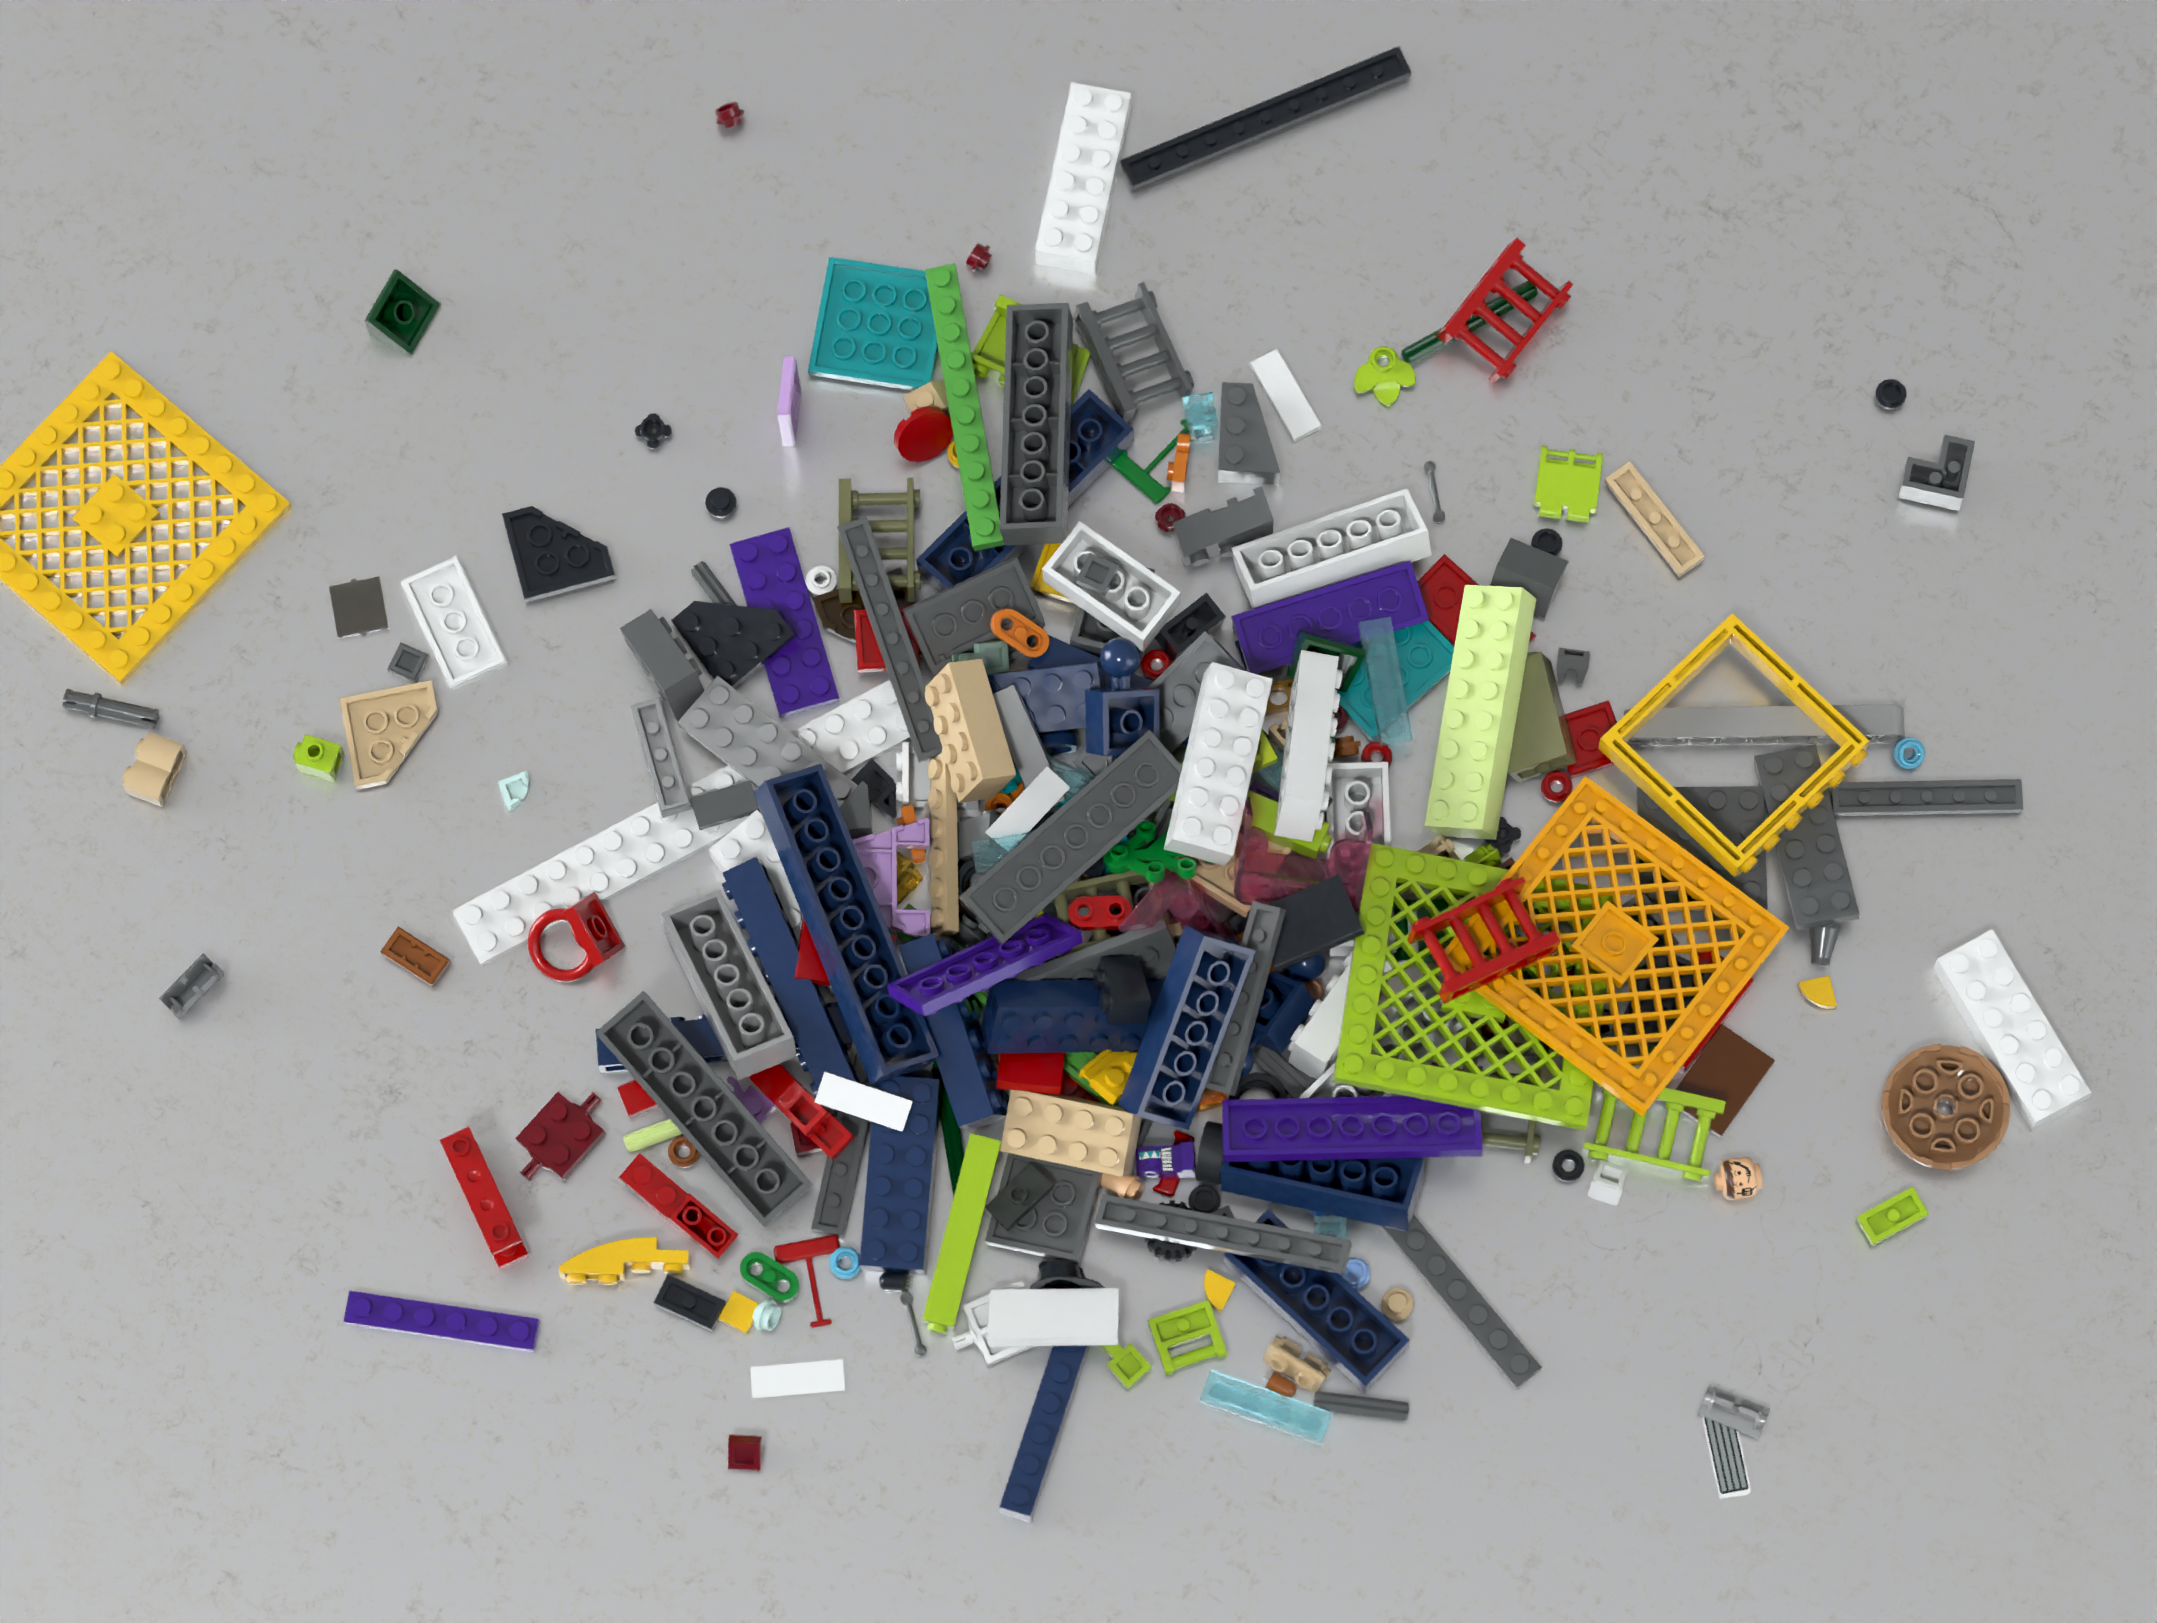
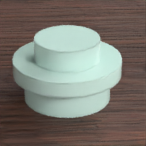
M767 1299L756 1306L753 1313L755 1328L761 1331L765 1329L771 1331L777 1326L782 1311L775 1301Z

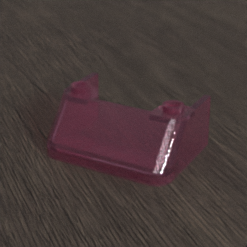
M1247 796L1235 847L1233 889L1236 899L1240 903L1252 906L1253 901L1268 905L1339 874L1353 908L1357 912L1360 907L1374 832L1370 812L1363 811L1358 840L1341 839L1335 842L1331 847L1329 860L1267 852L1268 839L1265 832L1257 827H1251L1253 812L1250 797Z
M1173 871L1166 872L1164 879L1156 882L1118 927L1121 932L1153 927L1166 910L1169 909L1184 926L1188 925L1236 939L1192 880L1180 878Z

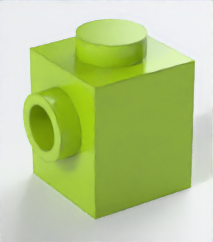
M305 734L302 743L298 742L294 749L293 760H295V765L299 772L335 782L345 753L340 744Z

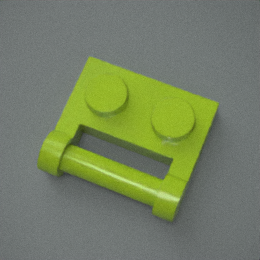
M1209 1300L1148 1320V1325L1166 1376L1174 1374L1176 1369L1215 1356L1218 1359L1227 1356ZM1210 1335L1211 1345L1172 1358L1170 1357L1168 1349Z

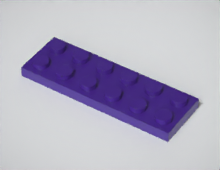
M790 528L731 543L730 548L747 607L781 611L798 634L795 639L764 664L779 717L783 718L839 702V695Z
M1411 561L1231 616L1247 670L1254 674L1288 665L1299 629L1356 644L1429 621Z
M1045 912L1032 918L1003 944H1000L992 936L888 984L889 996L922 1016L934 1015L941 1008L952 1003L962 1002L967 996L978 991L988 990L993 984L1004 979L1014 978L1019 972L1032 966L1042 965L1049 958L1058 954L1068 953L1073 947L1083 943L1082 933Z

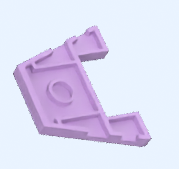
M923 818L912 824L900 825L882 833L870 834L852 840L887 928L917 939L929 935L930 910L897 909V848L928 849L930 846L929 818Z

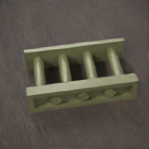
M907 478V493H858V490H852L851 479H839V526L858 520V517L852 518V509H858V506L907 505V520H868L872 533L907 532V547H881L878 550L882 560H907V575L887 576L891 587H908V602H915V590H921L920 571H915L914 508H920V489H914L913 478ZM839 535L840 603H852V591H858V587Z
M1164 868V878H1169V871L1167 868ZM1132 870L1122 874H1111L1072 883L1051 902H1055L1058 919L1072 926L1068 917L1069 907L1067 899L1081 896H1099L1098 893L1117 889L1118 896L1126 898L1132 908V919L1125 927L1126 931L1123 932L1125 934L1139 928L1129 886L1148 882L1156 920H1165L1176 945L1179 943L1183 932L1181 923L1174 924L1173 921L1169 920L1161 881L1150 882L1145 876ZM1094 930L1095 937L1092 939V942L1080 944L1073 947L1068 953L1056 956L1060 958L1114 937L1107 934L1106 930Z
M1481 1027L1477 1029L1479 1034H1481ZM1469 1035L1466 1039L1465 1048L1467 1054L1478 1048ZM1480 1035L1485 1042L1490 1040L1486 1039L1485 1035ZM1501 1041L1490 1048L1493 1053L1510 1054ZM1540 1041L1539 1043L1549 1055L1550 1047L1543 1041ZM1512 1042L1516 1046V1048H1519L1520 1046L1525 1044ZM1532 1047L1522 1053V1056L1535 1057L1534 1064L1541 1060ZM1478 1056L1475 1057L1474 1059H1472L1473 1062L1476 1064V1066H1477ZM1464 1065L1463 1072L1471 1073ZM1477 1066L1481 1072L1484 1071L1483 1066ZM1541 1068L1535 1071L1539 1078L1541 1076ZM1497 1071L1493 1072L1488 1076L1502 1079L1501 1076L1497 1073ZM1509 1073L1512 1076V1078L1519 1075L1516 1073ZM1528 1077L1519 1082L1533 1085ZM1480 1110L1481 1114L1512 1117ZM1528 1120L1527 1137L1482 1132V1145L1525 1150L1524 1163L1530 1164L1532 1154L1538 1155L1540 1136L1534 1135L1536 1121Z

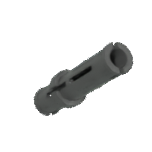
M67 689L63 700H66V702L62 703L64 709L68 708L89 713V716L93 718L103 716L147 726L155 729L158 718L156 716L159 715V709L156 708L152 709L104 698L102 694L96 692L90 695Z

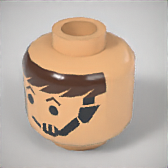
M1750 1157L1723 1160L1719 1171L1714 1172L1716 1191H1722L1724 1197L1730 1201L1753 1198L1757 1194V1189H1762L1759 1163L1754 1164Z

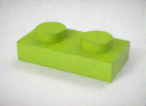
M1912 1186L1857 1216L1856 1220L1873 1247L1928 1217L1929 1213Z

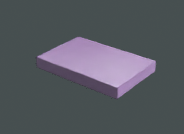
M784 356L777 410L783 446L794 447L796 443L802 391L797 361L792 356Z

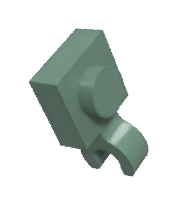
M1002 640L974 643V653L952 655V662L982 659L986 674L1010 671L1008 646Z

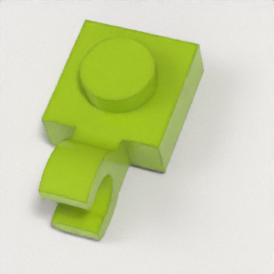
M1131 1343L1124 1349L1119 1344L1099 1345L1112 1358L1106 1364V1367L1127 1390L1152 1369V1366Z

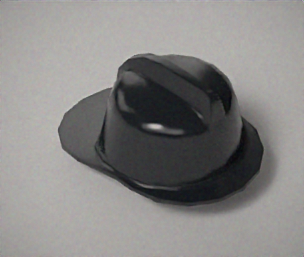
M1068 1260L1043 1261L1039 1264L1037 1281L1029 1289L1105 1287L1097 1281L1086 1278L1083 1269L1078 1264Z

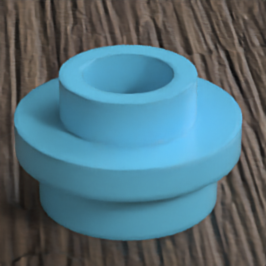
M1906 737L1896 743L1893 757L1899 766L1913 769L1918 767L1924 760L1925 749L1919 740ZM1911 747L1913 749L1912 756L1905 758L1904 750Z
M851 1247L836 1249L830 1257V1268L834 1275L841 1279H850L856 1276L861 1269L859 1266L860 1254ZM843 1258H849L852 1261V1265L850 1268L844 1269L840 1266V1261Z

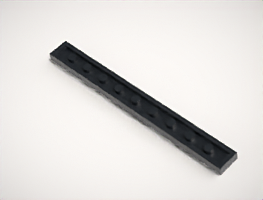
M1398 46L1120 160V165L1133 191L1411 77V70Z

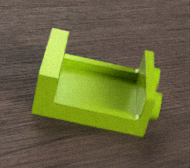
M1000 294L994 304L995 312L971 353L975 375L981 378L988 376L996 380L997 384L1004 388L1007 305L1022 304Z

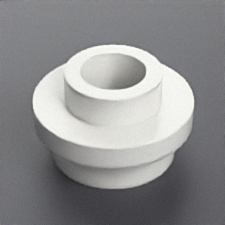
M816 566L806 575L807 589L815 596L833 591L836 587V575L827 566ZM824 576L827 580L824 584H818L815 582L816 578Z

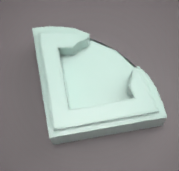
M527 770L497 781L509 812L517 809L524 802L529 792L530 779Z

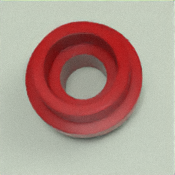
M1151 650L1142 659V672L1147 678L1155 681L1172 664V659L1165 651ZM1154 662H1160L1163 667L1160 670H1154L1151 668V665Z
M1371 742L1363 748L1361 762H1373L1371 756L1379 754L1383 758L1380 762H1388V768L1390 767L1392 752L1386 744Z
M1551 772L1542 780L1541 792L1551 802H1563L1572 793V781L1563 772ZM1555 783L1560 784L1562 791L1554 792L1551 786Z

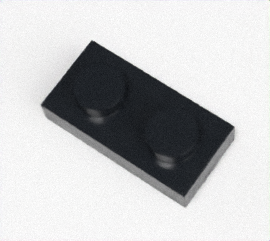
M667 1274L655 1298L654 1305L712 1332L718 1317L726 1305V1301Z

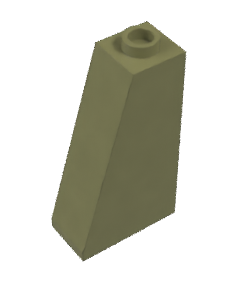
M1529 652L1526 658L1508 766L1509 775L1518 783L1577 763L1552 664L1542 652Z

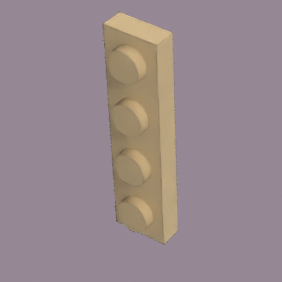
M1630 461L1605 478L1604 483L1679 578L1704 561L1705 555Z

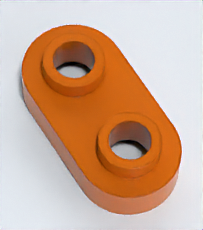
M1004 608L998 610L992 616L990 626L993 634L1023 655L1039 657L1047 651L1049 637L1046 631L1019 612ZM1005 618L1010 620V627L1007 630L1001 627V622ZM1033 635L1036 643L1034 646L1029 647L1026 641L1029 636Z

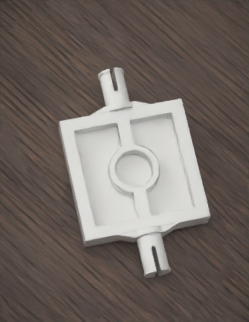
M1020 1281L1003 1289H1025L1023 1282ZM990 1294L962 1305L969 1321V1332L952 1338L956 1350L975 1343L981 1350L987 1366H990L1035 1347H988Z

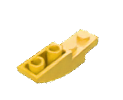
M657 1237L623 1239L591 1248L572 1257L559 1266V1274L569 1284H585L586 1280H598V1283L602 1285H616L618 1280L626 1281V1268H631V1272L650 1273V1269H663V1272L667 1274H681L683 1269L690 1270L691 1256L688 1250H659L660 1243Z

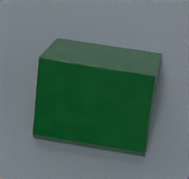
M394 269L364 321L371 337L411 355L441 303L398 269Z
M1299 629L1287 670V677L1294 679L1301 650L1339 656L1337 669L1343 670L1340 688H1335V690L1346 693L1366 655V650L1359 645Z

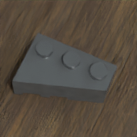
M1222 382L1218 482L1280 485L1279 466L1253 384Z
M1262 486L1253 489L1254 496L1238 502L1236 497L1226 500L1228 506L1215 511H1210L1207 508L1173 522V535L1184 566L1190 564L1194 567L1201 566L1209 562L1210 558L1220 555L1223 558L1233 556L1232 547L1273 534L1274 519Z
M650 609L622 626L620 631L627 646L646 675L650 676L659 689L658 693L663 700L666 699L678 722L704 692L698 677L702 674V671L694 658L688 660L685 657L687 650L678 637L673 639L670 636L673 631L664 617L658 619L653 610Z

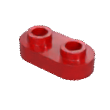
M1085 896L1076 898L1071 902L1068 908V917L1071 925L1081 931L1119 930L1130 923L1132 908L1129 901L1122 896ZM1117 906L1122 909L1118 915L1110 913L1113 907ZM1081 908H1088L1090 910L1086 916L1079 915L1078 911Z

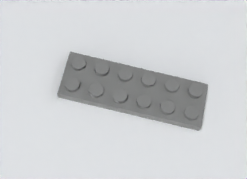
M719 676L713 680L677 722L681 729L746 780L751 781V784L757 788L765 780L818 764H822L839 807L858 786Z

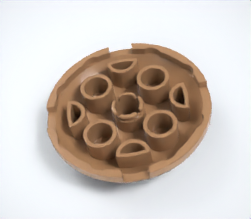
M1933 1044L1911 1052L1892 1070L1883 1090L1882 1117L1892 1141L1910 1159L1934 1169L1956 1170L1982 1161L1996 1149L2009 1125L2011 1102L2003 1077L1996 1067L1984 1056L1963 1046ZM1937 1104H1949L1953 1109V1114H1939Z

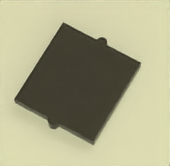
M380 577L358 581L353 578L351 582L329 586L338 639L360 634L362 637H365L367 633L389 629Z

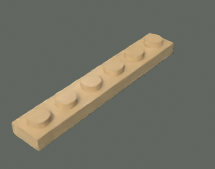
M942 753L929 760L927 774L930 778V793L928 796V806L930 807L929 833L931 837V852L929 855L931 883L929 894L931 896L932 912L930 914V926L932 927V933L950 937L959 932L957 795L951 788L950 771L948 765L943 760Z

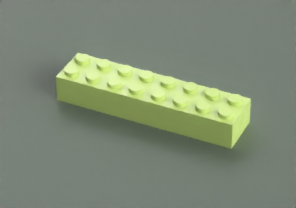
M1465 585L1424 823L1426 828L1438 836L1492 840L1497 838L1536 598L1523 587Z

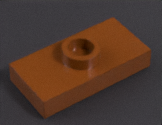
M399 926L380 951L381 955L431 987L436 985L451 963L449 958Z

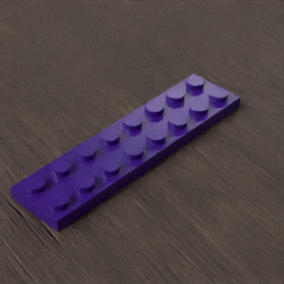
M1408 1096L1222 1100L1224 1162L1482 1156L1483 1153L1481 1112L1476 1109Z

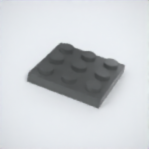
M1008 1153L998 1194L1031 1163L1053 1184L1054 1189L1009 1231L991 1216L985 1239L986 1244L1056 1260H1068L1079 1264L1103 1173Z

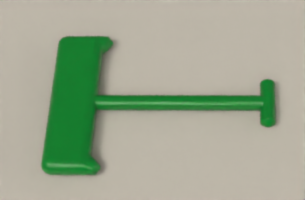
M1181 420V424L1185 428L1180 434H1187L1189 431L1193 435L1198 433L1186 420ZM1178 435L1144 470L1127 456L1126 450L1112 463V467L1154 503L1158 504L1168 495L1171 489L1170 487H1163L1148 473L1177 444Z

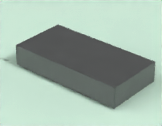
M751 781L690 798L699 830L749 816L756 810L760 812Z

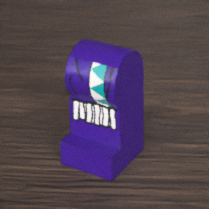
M1181 1142V1145L1143 1146L1136 1149V1175L1139 1177H1158V1179L1195 1177L1196 1151L1194 1142Z

